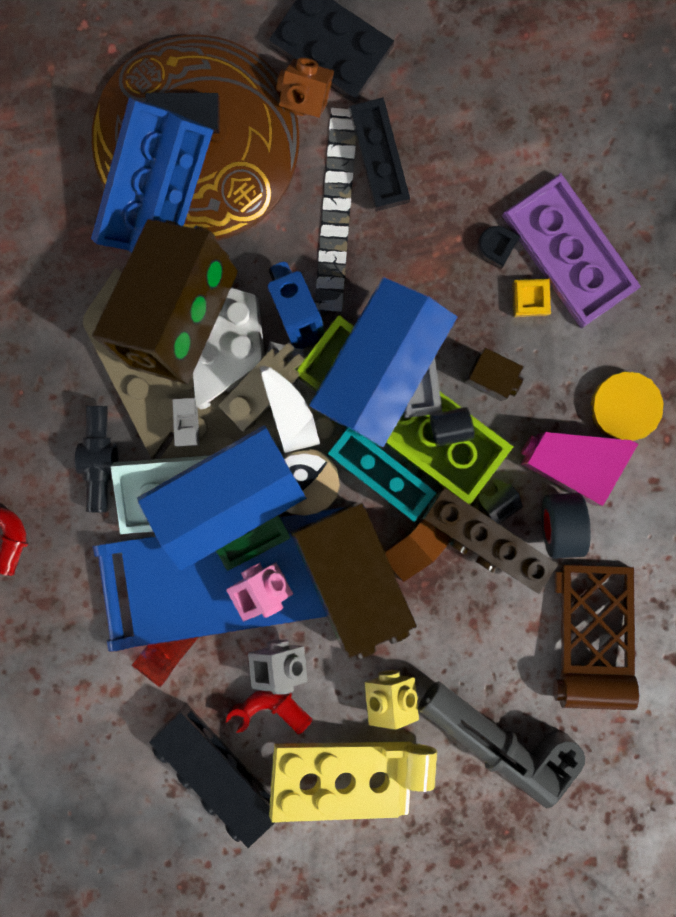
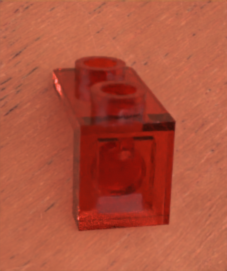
M199 637L147 645L133 662L132 666L158 687H161L175 666Z

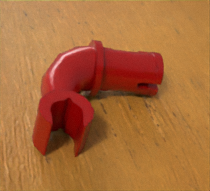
M0 507V527L3 531V534L0 536V540H2L0 547V574L12 576L15 574L23 548L28 547L29 542L26 539V530L20 518L7 508Z
M258 690L243 703L235 704L227 715L226 723L235 715L244 717L236 733L244 732L249 727L254 714L260 710L269 709L273 715L277 713L297 735H300L311 724L313 718L291 698L292 692L273 694L270 691Z

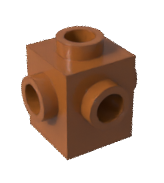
M293 59L286 70L281 69L278 77L276 90L281 92L279 106L288 108L295 115H311L320 118L328 103L334 71L318 66V63L312 59Z

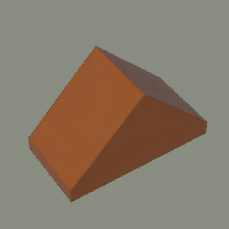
M422 518L385 551V555L393 571L405 582L432 564L448 546L447 543L451 537Z

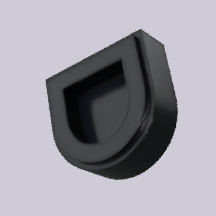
M491 226L484 230L478 240V253L482 259L502 269L520 236L504 227Z

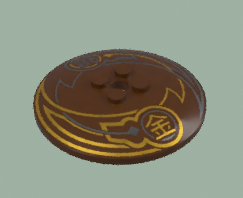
M176 36L161 40L140 50L119 67L110 78L99 98L94 113L91 144L95 167L102 185L105 188L129 97L145 102V93H218L220 97V134H212L184 226L191 228L195 226L205 227L213 232L217 241L231 238L252 228L263 220L283 198L289 188L298 163L300 149L298 118L288 108L279 106L281 92L276 90L278 74L265 60L253 51L233 41L215 36Z

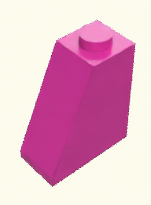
M544 432L537 434L536 437L531 436L527 440L521 451V454L525 456L521 464L571 493H581L585 501L591 505L603 506L637 448L638 443L632 440Z

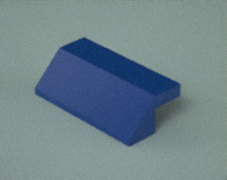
M129 97L91 239L98 245L132 252L147 219L160 222L171 220L184 226L213 129L165 108Z
M383 277L309 406L338 424L346 426L373 443L384 447L458 316L430 297Z
M265 425L137 497V501L161 547L179 571L307 499Z

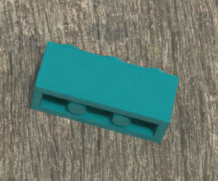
M350 428L344 432L328 453L330 457L412 521L417 519L436 494L433 489L373 442Z

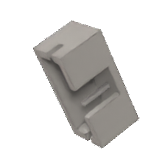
M195 398L172 399L175 446H200L198 407H196Z

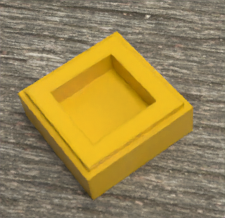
M550 279L514 280L512 282L514 317L549 316L551 314Z

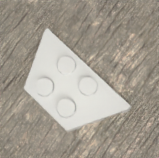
M233 288L228 293L193 372L196 407L200 410L211 405L209 402L224 391H232L265 356L260 305L256 295Z

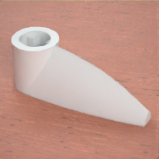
M260 366L261 375L285 453L319 445L320 441L313 414L301 394L279 373L270 367Z

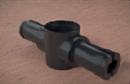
M86 406V437L82 438V443L77 444L75 468L78 474H82V480L86 481V512L102 513L108 511V481L111 480L112 475L111 465L114 462H118L117 445L111 443V438L108 437V406Z

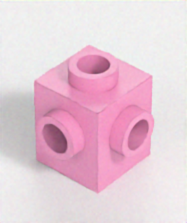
M277 562L265 568L258 563L241 572L244 579L226 589L243 621L263 614L264 618H267L284 608L281 602L293 595Z

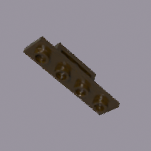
M444 487L441 488L423 516V519L451 537L447 544L466 555L468 550H471L478 555L476 563L492 573L497 568L537 594H540L558 566V563Z

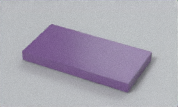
M562 173L503 213L502 217L513 233L520 236V243L544 277L550 279L551 287L580 328L589 324L641 287Z

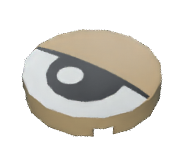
M309 449V451L295 450L283 454L282 456L307 498L286 511L292 514L310 515L328 508L336 499L340 486L337 467L330 457L314 449Z

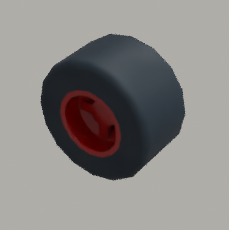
M581 493L545 495L542 501V532L549 557L553 559L584 557L589 552L591 543L590 518L586 501Z

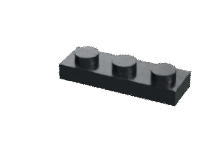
M384 97L350 106L349 112L375 211L409 203L410 195Z

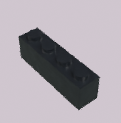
M185 704L152 737L149 743L153 746L152 751L155 756L163 763L168 762L177 772L176 775L179 782L185 788L193 789L200 796L205 810L212 816L217 815L226 824V831L236 842L241 841L249 848L276 823L272 822L269 817L271 793L188 704Z

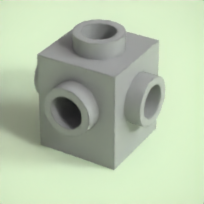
M281 639L268 642V648L248 653L252 689L270 691L273 694H287L294 691L293 686L307 682L304 646L289 645V640Z

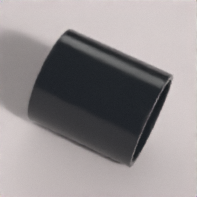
M468 407L430 414L431 430L436 447L474 439V427Z

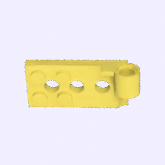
M411 742L274 744L269 817L272 822L398 818L401 815H407L409 813L410 790L424 792L435 788L437 750L431 746L413 744ZM345 772L351 773L352 779L346 788H335L336 778L340 774ZM376 772H384V783L378 788H371L369 782L372 775ZM309 773L316 774L317 782L313 788L309 790L300 788V781L303 776Z

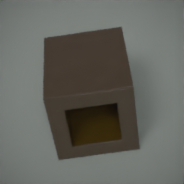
M485 347L479 352L464 383L499 401H504L508 399L509 395L515 397L524 380L519 375L524 366Z

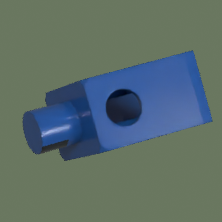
M287 262L273 265L268 270L272 282L268 283L267 287L292 346L302 350L317 344L325 334L322 318L301 271L292 273Z

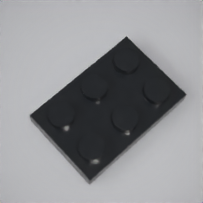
M296 0L270 37L269 45L290 61L308 58L316 61L320 67L333 70L331 88L355 104L393 49L394 40L334 0Z

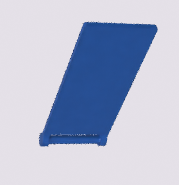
M343 508L323 510L310 515L284 516L281 519L290 534L293 530ZM291 534L289 540L229 571L226 570L216 551L179 571L161 547L156 536L93 546L94 557L98 556L110 636V639L107 640L109 652L327 616ZM122 552L134 636H124L112 557V554ZM277 562L293 595L281 602L284 608L267 618H264L263 614L243 621L226 589L244 579L241 572L258 563L265 568Z

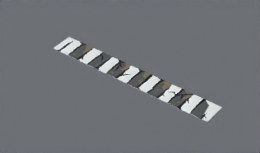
M331 108L315 305L318 310L342 312L356 146V135L349 109Z

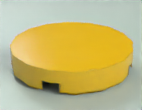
M622 372L609 376L597 386L591 400L592 418L602 434L609 438L635 441L645 438L657 428L662 419L664 403L660 390L651 379L640 373Z

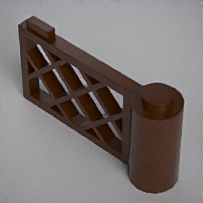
M561 565V572H555V593H561V673L559 679H554L553 682L554 700L560 701L562 708L636 710L639 704V686L635 676L634 567ZM571 572L584 573L593 583L581 596L571 588ZM592 573L604 574L597 580ZM612 574H624V589L614 597L602 583ZM597 588L611 601L598 615L585 603V600ZM571 596L576 600L572 605ZM623 598H624V606L620 603V601H621ZM580 605L593 618L581 632L571 624V614ZM615 606L624 615V625L616 633L602 620ZM597 624L611 637L598 651L585 638ZM571 631L576 635V637L572 641ZM623 634H624V642L620 639V637H621ZM581 641L594 655L584 665H571V650ZM615 642L624 650V666H611L602 656ZM597 660H599L603 665H593V664H594Z

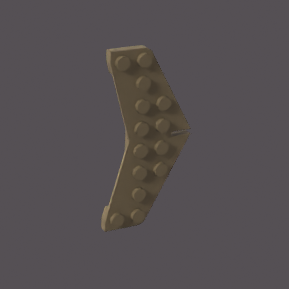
M115 268L85 312L83 325L151 459H155L171 433H174L172 399L195 398L193 374L187 385L129 369L92 336L122 273ZM224 391L209 402L211 405L206 409L200 410L198 408L200 446L177 447L173 439L160 459L212 455L263 425L266 426L282 455L285 454L271 406L249 429L242 431L219 407L220 403L232 392ZM308 406L313 414L320 444L299 449V451L314 449L328 455L346 426L338 424Z

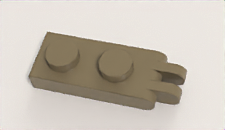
M290 343L286 344L279 352L276 348L270 350L220 403L219 407L242 431L249 429L271 406L260 366L270 367L291 384L300 376L296 368L305 359L301 354H298L290 362L286 360L295 349Z

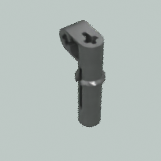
M440 681L435 682L426 691L419 703L418 710L485 761L486 769L491 772L498 771L546 809L551 808L560 800L585 765L583 750L568 734L562 731L550 732L541 740L534 751L530 752L517 742L516 734L511 731L504 732ZM463 720L467 724H469L472 728H474L476 731L482 734L494 745H496L498 748L504 751L509 757L513 758L516 761V763L514 764L512 761L506 758L496 748L488 744L481 737H479L468 727L462 724L461 721ZM561 751L566 753L563 757L559 755ZM549 760L560 766L557 772L546 765Z

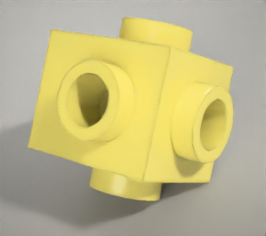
M387 670L379 672V678L365 682L369 725L396 730L419 720L415 677L400 676V671Z

